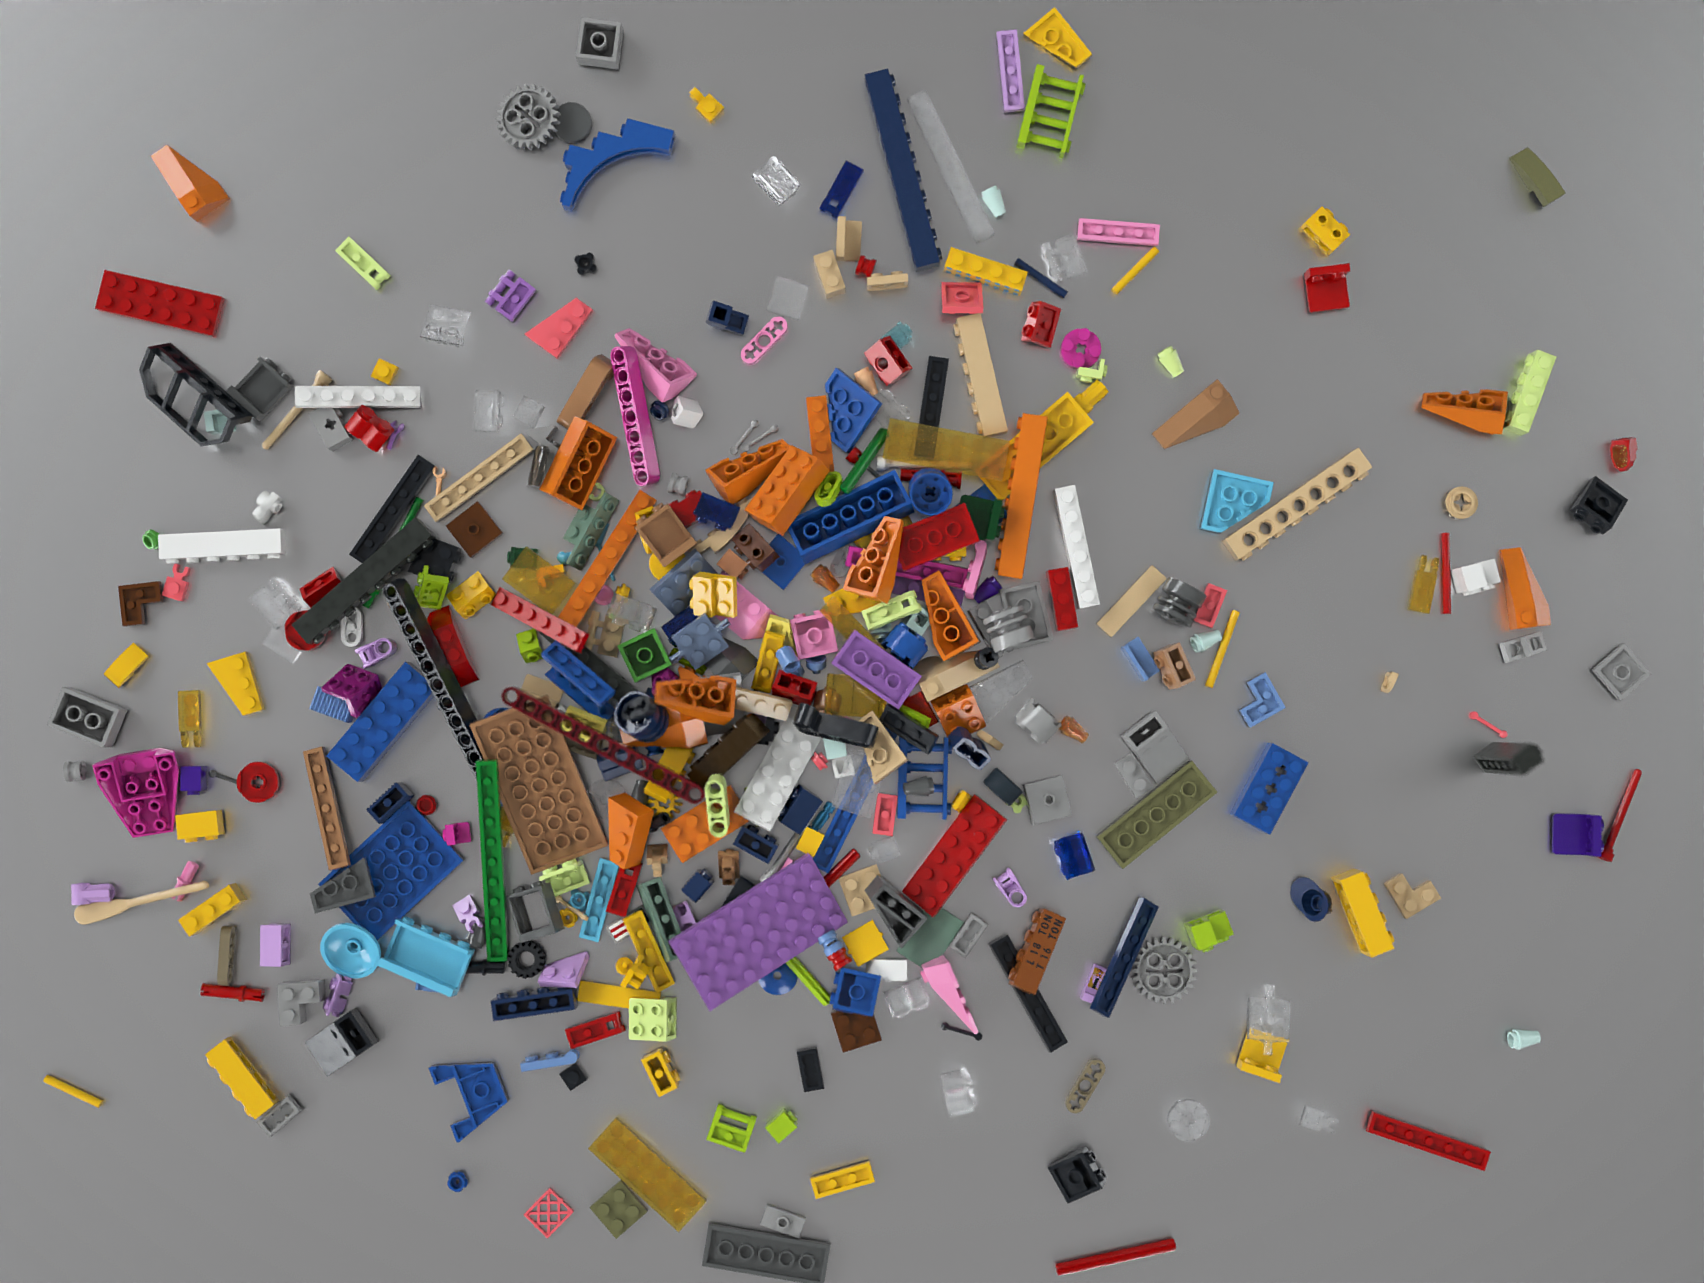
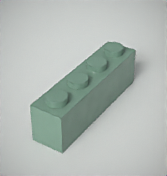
M661 877L637 885V890L665 962L678 959L668 941L680 934L681 930Z

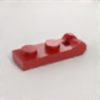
M643 863L628 868L633 871L632 876L625 874L626 869L619 868L606 908L607 913L626 917Z
M620 1011L565 1029L570 1048L574 1049L626 1031L625 1025H622L620 1020L622 1017ZM612 1021L614 1028L609 1029L607 1022Z

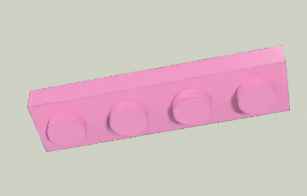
M1079 218L1077 240L1158 246L1160 224Z

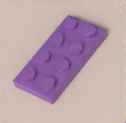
M855 629L831 662L835 667L898 710L922 677L919 673Z

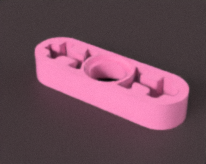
M774 317L741 350V358L744 363L748 365L755 364L787 332L788 326L784 318ZM776 322L779 324L782 322L783 330L780 331L779 329H777L774 332V335L776 337L773 338L771 333H769L767 330L770 329V331L772 332L775 329L774 323ZM763 335L770 338V343L767 346H761L758 342L759 338ZM755 343L756 346L762 351L759 353V351L756 350L754 352V359H746L747 355L745 352H752L755 349V347L753 346V344Z

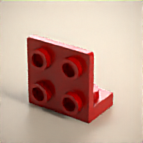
M1349 263L1309 268L1304 273L1310 313L1350 307L1346 275L1350 272Z

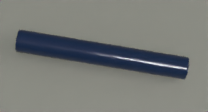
M1020 258L1014 263L1015 266L1027 271L1031 277L1062 298L1068 293L1067 290Z

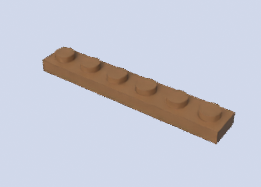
M321 746L303 751L328 869L332 871L350 866V858L325 747Z

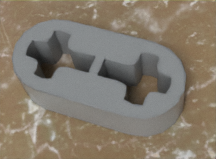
M851 542V543H849V544H847V545H845V546H843V547H846V548H847L849 545H851V546H856V545H855L853 542ZM843 547L838 549L830 565L831 574L837 578L844 577L850 568L845 566L846 559L843 558L845 551L842 550ZM841 560L844 561L842 566L845 569L844 572L836 574V569L833 566L839 565Z

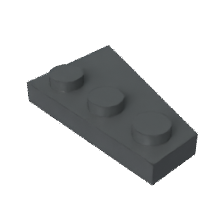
M366 857L310 893L315 913L376 897Z

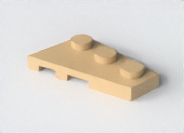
M871 711L859 721L875 725L879 728L873 748H864L872 779L876 785L907 762L908 759L877 715Z

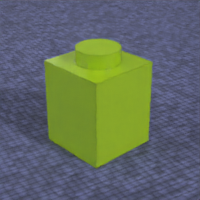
M784 1108L766 1124L765 1129L779 1144L797 1128L798 1123L796 1121L798 1119L791 1110L787 1112Z

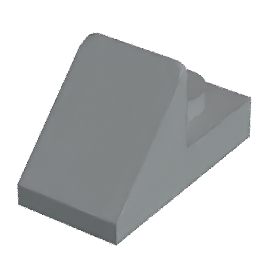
M557 426L532 428L525 431L528 436L552 455H556L560 444L553 439L551 442L549 440L558 430Z

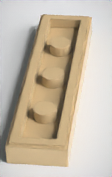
M1151 565L1096 624L1111 638L1167 578Z

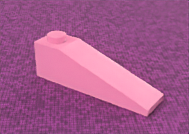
M628 328L615 333V338L620 346L634 347L637 352L642 380L662 403L675 398L696 377L697 373L680 358L675 360L666 354L667 351L661 348L659 350L650 345V340L634 330Z
M944 955L922 964L923 971L920 974L924 982H929L936 993L974 1034L979 1033L972 1015L965 1005L966 1001L958 988L959 984L950 963Z

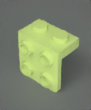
M576 858L562 863V868L560 869L556 865L542 871L543 875L539 877L540 881L545 879L546 883H551L554 896L591 883L583 860L577 862Z

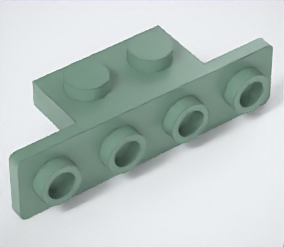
M605 492L595 509L585 505L583 510L579 509L563 537V539L575 545L566 561L568 565L579 571L582 570L619 503L617 498Z

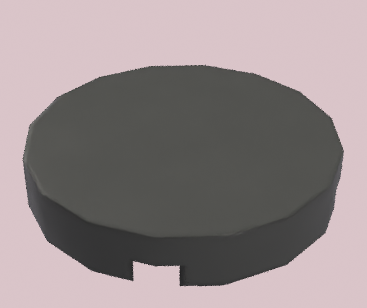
M575 102L560 105V108L556 110L561 114V116L556 117L560 124L554 125L558 130L554 132L556 136L566 143H578L585 139L592 128V120L587 109Z

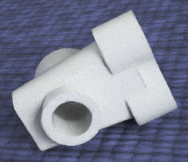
M263 491L256 501L259 507L253 511L252 515L256 517L257 521L265 525L272 513L275 514L281 509L282 499L274 492L270 494L268 491Z

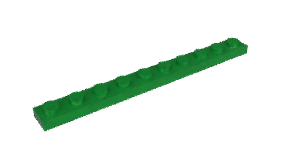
M477 760L476 776L487 962L507 961L509 948L498 760Z

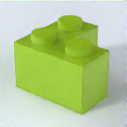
M1219 910L1184 923L1192 947L1198 951L1202 950V952L1214 949V945L1230 939L1229 936L1234 935L1224 910Z

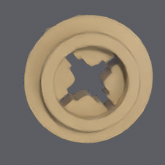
M1456 487L1447 494L1445 500L1446 510L1452 517L1459 519L1468 518L1476 512L1478 498L1470 488ZM1460 497L1462 498V501L1469 503L1462 506V509L1458 504L1454 503L1455 501L1460 500Z

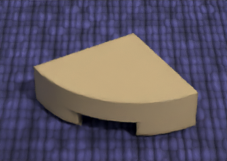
M1387 672L1385 674L1380 689L1381 692L1389 693L1398 678V673Z
M979 729L977 732V737L996 750H1001L1003 747L1001 742L983 730Z

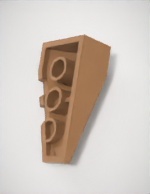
M1217 379L1155 430L1152 435L1164 449L1224 427L1240 412L1230 393Z

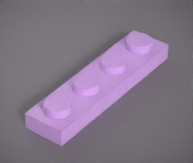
M1017 29L997 31L1004 113L1024 111L1025 105Z

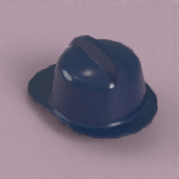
M1302 877L1293 882L1290 891L1292 901L1310 921L1318 922L1332 912V899L1330 895L1322 890L1313 880Z

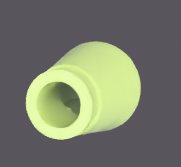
M1172 346L1165 348L1157 354L1159 356L1158 360L1173 377L1184 372L1177 351Z

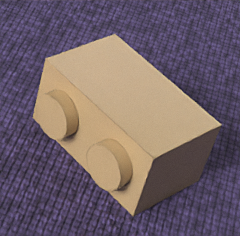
M833 250L813 256L826 298L846 293V287Z

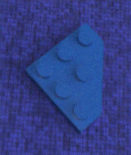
M835 368L825 384L829 404H827L829 421H831L832 425L831 440L843 451L850 453L883 403L840 368Z

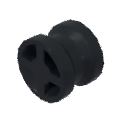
M990 647L978 651L974 656L975 665L982 670H987L998 662V654Z

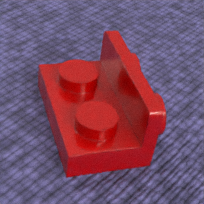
M1043 301L1032 302L1027 310L1028 316L1022 328L1021 341H1030L1050 348L1061 308Z

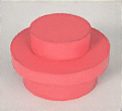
M815 751L811 757L814 764L820 771L823 768H828L826 765L829 762L822 752L817 754Z

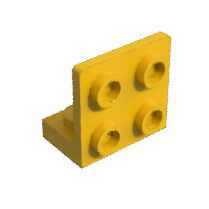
M1248 1028L1236 1067L1242 1071L1280 1083L1282 1075L1278 1070L1288 1041L1253 1028Z

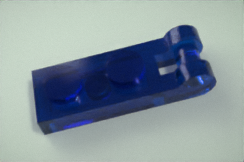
M846 160L819 210L827 211L832 214V217L838 219L864 169ZM832 200L838 203L836 207L830 204Z

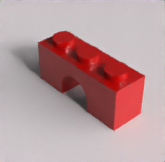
M1068 567L1046 571L1048 588L1053 602V618L1056 632L1078 628Z

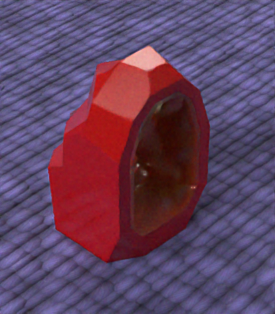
M1636 437L1611 440V460L1614 466L1621 472L1628 471L1636 460V451L1638 450Z

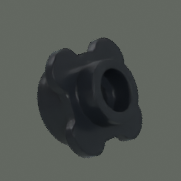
M592 253L575 257L574 261L578 266V274L584 275L585 272L596 271L597 267L593 262L594 255Z

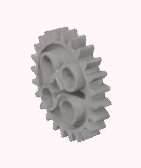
M524 84L523 89L516 86L517 92H513L510 89L511 96L504 95L505 103L499 102L502 109H498L496 112L501 116L495 119L501 124L497 128L502 131L500 135L506 138L505 141L509 144L512 143L511 145L515 148L519 145V148L522 150L526 146L529 150H532L533 144L540 148L541 141L547 144L545 138L553 139V136L550 134L551 131H558L554 125L560 124L556 117L561 116L556 111L560 107L555 103L556 99L551 96V93L548 90L545 91L542 86H539L538 89L535 84H532L531 88ZM531 100L530 104L525 106L526 101ZM516 106H519L521 109H523L529 116H531L537 123H539L541 127L537 128L532 122H530L516 109ZM542 112H545L544 117L539 119V115ZM518 115L517 119L512 122V118ZM532 127L531 132L526 134L527 129Z
M1162 937L1161 942L1154 938V944L1146 941L1147 948L1145 949L1141 946L1140 950L1142 953H1138V960L1134 962L1136 968L1131 969V972L1136 973L1135 976L1131 977L1132 980H1138L1135 987H1142L1140 994L1147 993L1146 998L1148 1000L1154 996L1155 1003H1158L1160 998L1163 1004H1166L1168 998L1174 1003V997L1176 996L1182 1000L1181 993L1183 992L1188 995L1189 993L1186 988H1194L1190 981L1197 980L1196 977L1192 976V973L1198 972L1197 969L1192 968L1197 961L1190 960L1194 954L1192 952L1186 954L1188 947L1180 948L1182 944L1180 941L1174 945L1173 938H1170L1168 942H1166L1165 937ZM1152 955H1157L1159 958L1158 963L1155 965L1149 964V958ZM1173 955H1178L1179 962L1176 965H1171L1169 962L1170 957ZM1165 965L1168 969L1181 968L1182 972L1166 971L1165 975H1163L1159 971L1146 972V969H1163ZM1176 975L1179 977V982L1177 985L1172 986L1169 982L1170 978ZM1158 976L1159 982L1151 986L1149 984L1150 977Z

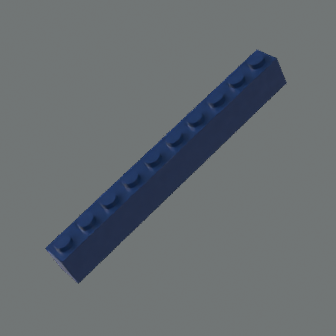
M888 68L865 74L864 81L915 271L919 272L938 267L942 254L940 247L936 248L934 242L937 240L935 228L931 229L929 221H932L930 210L925 208L924 202L927 201L925 191L921 190L919 183L922 182L919 170L915 171L914 151L910 152L908 145L911 144L909 132L904 130L903 125H906L904 113L899 111L898 106L901 105L898 93L895 94L893 89L896 86L894 75L889 74Z

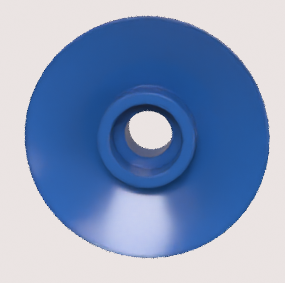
M784 963L758 981L766 992L773 995H782L793 989L798 977ZM775 972L781 973L780 979L774 978Z

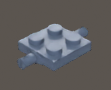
M703 613L673 634L671 637L677 644L679 651L669 657L672 663L675 664L682 658H685L696 670L728 648L729 645L722 637L721 632L731 625L728 619L725 618L716 625L708 618L706 613Z

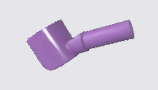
M397 420L390 424L395 431L389 438L386 446L387 449L392 448L396 435L404 430L403 423L396 428Z

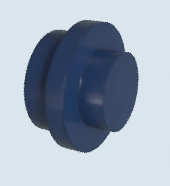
M656 400L651 404L650 413L655 419L662 420L668 417L669 409L664 402Z

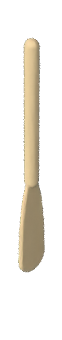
M197 882L133 899H113L111 902H93L80 905L75 909L74 917L79 924L87 925L120 914L134 906L207 889L209 882Z

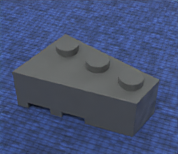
M879 875L864 890L901 949L928 919L920 907Z

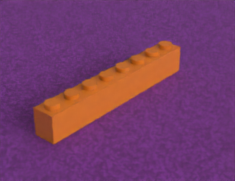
M1023 413L1022 417H1018L1017 429H1020V435L1015 437L1014 449L1017 450L1016 458L1012 457L1010 468L1014 470L1013 478H1009L1007 490H1011L1010 498L1005 500V510H1008L1007 518H1003L1001 530H1005L1004 538L999 539L998 550H1001V557L996 559L995 570H998L999 576L1023 578L1048 421L1046 416Z

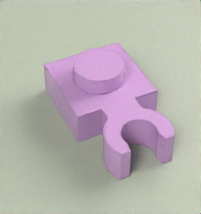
M471 895L452 905L459 921L462 924L465 923V927L470 933H474L472 926L475 923L480 928L483 927L482 921L476 917L480 914V911Z

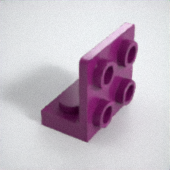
M346 664L321 689L324 693L345 700L350 715L357 718L382 690V686L377 674Z

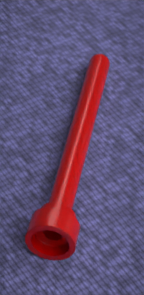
M1635 769L1604 845V850L1601 852V857L1597 858L1607 862H1612L1615 854H1613L1614 850L1612 848L1641 778L1642 771L1640 769Z

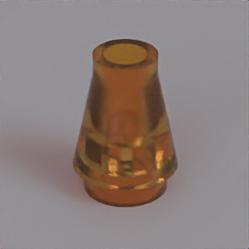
M822 564L818 565L810 574L813 578L812 581L826 588L831 593L835 592L840 586L829 569Z
M1067 715L1062 719V726L1059 728L1061 733L1084 743L1089 733L1082 728L1074 717L1070 718Z

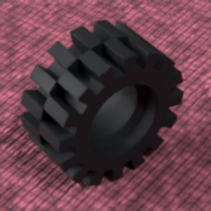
M532 940L523 943L519 942L508 953V967L511 968V972L515 973L517 977H523V979L532 978L542 971L546 963V954L543 952L545 950L540 947L539 943H534ZM527 951L533 954L534 963L532 966L524 967L520 964L519 957L522 952Z

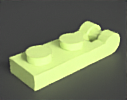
M349 236L335 250L376 290L381 287L380 284L385 279L388 280L391 277ZM376 270L379 274L373 279L370 275Z
M914 590L908 591L889 599L888 604L880 603L861 611L868 630L872 631L910 614L920 612L922 608L920 603H917L916 592ZM908 601L910 606L904 608L903 603Z

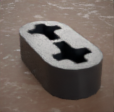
M642 696L627 702L622 709V717L625 720L637 722L652 716L657 709V704L654 703L655 699Z

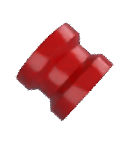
M861 255L855 274H863L866 278L871 277L877 260H869L866 256Z
M845 947L827 957L834 964L833 968L835 971L853 961L851 957L847 956Z

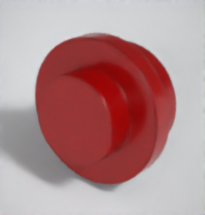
M423 795L417 800L416 808L422 815H430L435 812L437 802L434 797Z

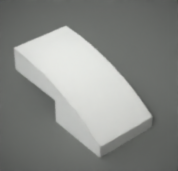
M872 959L866 963V973L879 975L882 981H907V959Z

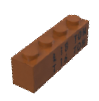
M1045 908L1035 911L1031 920L1033 925L1024 936V947L1017 953V964L1009 973V985L1026 993L1036 995L1066 918Z

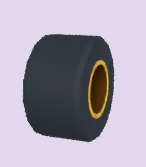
M995 768L984 780V784L1008 806H1011L1023 792L998 768Z

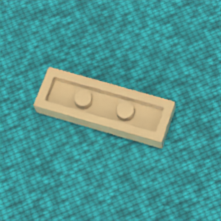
M736 687L734 709L786 721L793 702L791 699Z

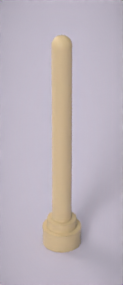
M319 370L315 375V382L312 386H328L333 380L322 370ZM294 406L262 443V447L269 449L303 408H295Z

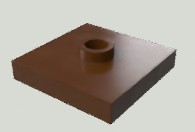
M478 501L446 525L447 529L470 558L474 557L503 534Z

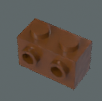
M750 523L731 539L736 544L733 548L741 556L743 554L747 556L748 560L746 562L753 570L757 568L763 572L780 557Z

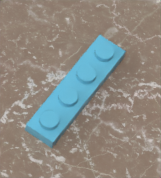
M599 859L585 915L589 918L587 921L583 920L579 938L595 942L600 941L607 915L606 908L619 870V866L608 859Z

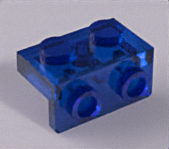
M1083 832L1061 837L1054 841V850L1060 858L1061 871L1067 880L1095 871Z

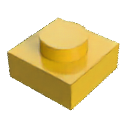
M379 358L371 377L391 386L399 367Z

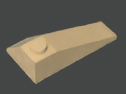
M978 651L960 653L946 661H943L940 655L927 657L920 660L913 670L922 676L918 681V685L926 701L929 702L999 668L998 662L987 670L979 669L974 663V656Z

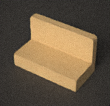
M838 216L836 261H859L861 252V221H848L845 216Z
M530 674L526 675L521 688L537 698L548 694L552 706L558 708L563 695V691L554 683Z

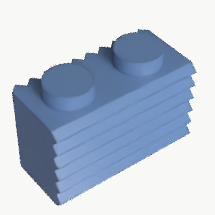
M317 686L309 709L351 723L353 716L350 715L346 701L322 692V686Z

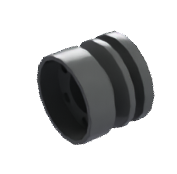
M1168 577L1162 590L1169 597L1158 596L1157 600L1164 604V606L1155 603L1153 610L1174 624L1190 628L1193 622L1186 616L1190 618H1196L1197 616L1190 608L1200 609L1207 596L1187 583Z

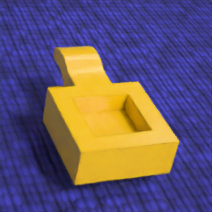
M696 87L689 92V96L698 103L696 110L709 123L724 109V106L710 93L704 97Z

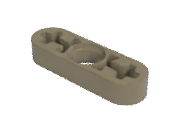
M222 926L217 971L218 985L230 986L232 982L236 935L234 926Z
M1092 1058L1087 1062L1069 1092L1065 1105L1071 1113H1080L1084 1109L1103 1077L1105 1065L1100 1059ZM1097 1063H1099V1068L1101 1070L1099 1072H1094L1093 1077L1096 1078L1095 1081H1093L1089 1076H1085L1086 1073L1091 1075L1093 1069L1091 1068L1092 1064L1096 1065ZM1083 1080H1088L1091 1083V1088L1088 1091L1080 1089V1083ZM1077 1090L1081 1095L1085 1096V1098L1083 1099L1080 1096V1098L1078 1099V1103L1080 1104V1106H1075L1074 1108H1071L1072 1104L1070 1103V1101H1075L1078 1097V1095L1075 1093V1091Z

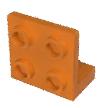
M967 684L930 701L948 740V736L958 726L967 729L971 734L986 727L974 695Z

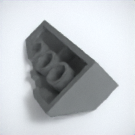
M687 621L679 630L691 623V621ZM724 638L729 647L704 665L714 675L740 672L741 681H743L757 666L758 659L745 647Z

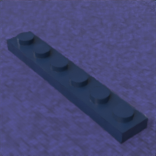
M1139 897L1090 1006L1091 1010L1106 1018H1110L1159 906L1146 898Z

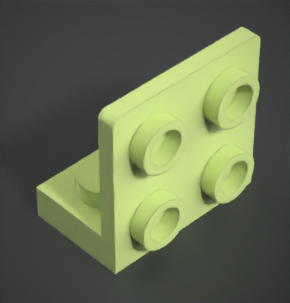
M677 997L629 999L630 1040L667 1042L676 1038Z

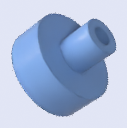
M820 655L806 658V667L812 670L814 674H819L826 667V656Z

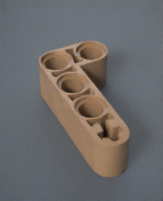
M600 354L591 360L561 411L557 423L569 429L574 416L585 419L605 383L614 376L612 363L609 358Z

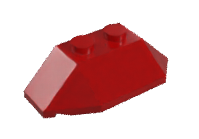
M450 605L430 612L427 621L460 687L480 680Z

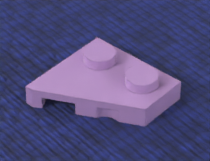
M582 952L544 965L538 979L540 987L577 988L590 958L588 952Z

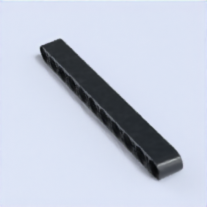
M398 578L384 585L383 595L477 780L476 761L484 759L471 730L470 723L478 720L409 583L403 578Z

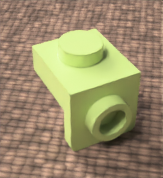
M1100 359L1098 370L1079 367L1076 378H1079L1083 383H1092V381L1097 379L1101 381L1102 377H1106L1108 365H1104L1105 359Z

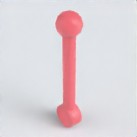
M1473 711L1470 713L1471 719H1477L1484 725L1499 733L1501 738H1506L1508 736V733L1505 730L1501 731L1494 725L1479 717V714L1477 712Z

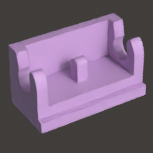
M291 924L260 925V966L282 967L290 965Z

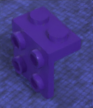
M1554 814L1552 817V852L1559 855L1601 857V852L1604 850V842L1601 840L1604 830L1602 816L1593 814Z

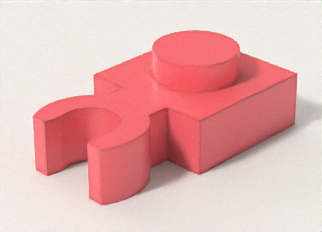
M174 564L172 569L174 576H167L162 596L183 602L189 582L184 581V578L189 575L190 568L185 567L184 572L180 573V565Z

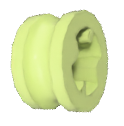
M595 483L594 487L601 490V494L598 493L599 496L595 497L590 493L589 498L593 501H600L605 493V489L601 484Z

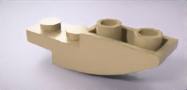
M745 498L736 504L738 508L732 512L727 510L719 516L721 519L718 522L722 528L720 530L715 528L707 534L708 538L704 541H701V539L696 541L697 544L691 547L692 549L689 552L695 548L702 555L712 548L714 553L717 554L724 549L746 524L750 515L744 509L752 499L747 500Z

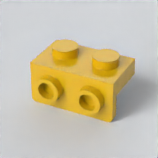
M477 571L446 596L454 609L466 620L490 603L496 593L489 586L483 575Z

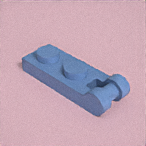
M574 1048L570 1049L567 1054L558 1055V1052H551L545 1054L546 1057L538 1058L537 1055L527 1056L520 1063L521 1072L573 1064L579 1059L580 1052Z

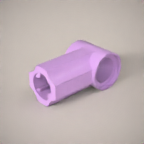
M71 884L72 905L91 904V902H111L115 896L113 884Z

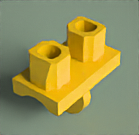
M639 954L634 964L627 957L618 959L615 965L616 970L620 974L626 975L620 986L626 988L630 984L636 989L640 987L651 969L642 963L645 958L644 956Z

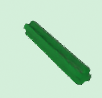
M880 428L840 485L843 493H851L890 434L887 429Z

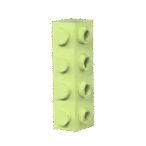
M1540 350L1528 354L1524 363L1526 365L1524 371L1518 378L1517 390L1511 397V406L1506 412L1503 429L1520 436L1529 433L1557 358L1556 356Z

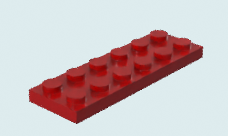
M104 270L95 309L215 337L224 298Z
M974 794L902 892L930 916L935 917L1008 819Z

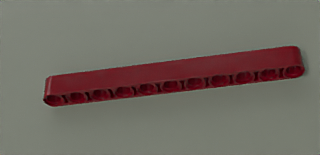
M513 686L503 690L501 694L502 701L513 709L692 804H698L704 799V787L518 687ZM510 690L515 691L517 694V699L514 702L507 698ZM528 700H532L535 703L536 707L532 712L526 709V702ZM546 710L553 712L554 718L552 721H547L544 718ZM564 720L571 721L572 729L570 731L563 729L562 723ZM583 729L588 730L591 734L588 741L583 740L580 736ZM601 739L608 741V750L600 749L599 741ZM619 749H624L627 752L626 760H620L617 757ZM637 759L645 761L646 767L644 770L636 768L635 762ZM655 769L663 770L664 778L662 780L654 777ZM676 778L680 779L683 783L682 788L678 790L672 786V780ZM691 789H699L701 797L693 799L690 796Z

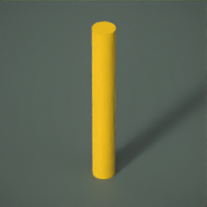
M1153 247L1111 289L1113 293L1117 295L1159 253V250Z
M48 1074L43 1080L44 1083L97 1108L102 1105L103 1100Z

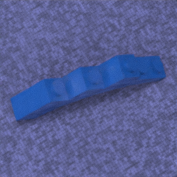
M627 118L626 124H622L620 136L622 137L598 131L597 137H594L591 148L594 150L570 145L569 149L565 150L563 156L566 168L571 170L566 175V191H562L560 197L564 210L573 211L576 200L586 183L609 163L639 153L671 155L676 137L674 130Z

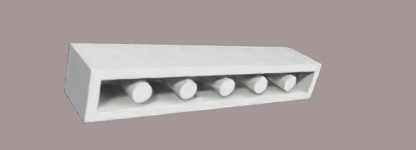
M1071 485L1056 488L1053 490L1077 610L1098 606L1100 602L1076 487Z
M280 528L158 535L159 559L165 560L166 564H178L179 560H186L187 563H198L199 559H207V562H218L219 558L226 557L227 561H238L240 557L246 556L248 560H258L260 556L267 555L268 559L280 558V555L287 554L286 530Z

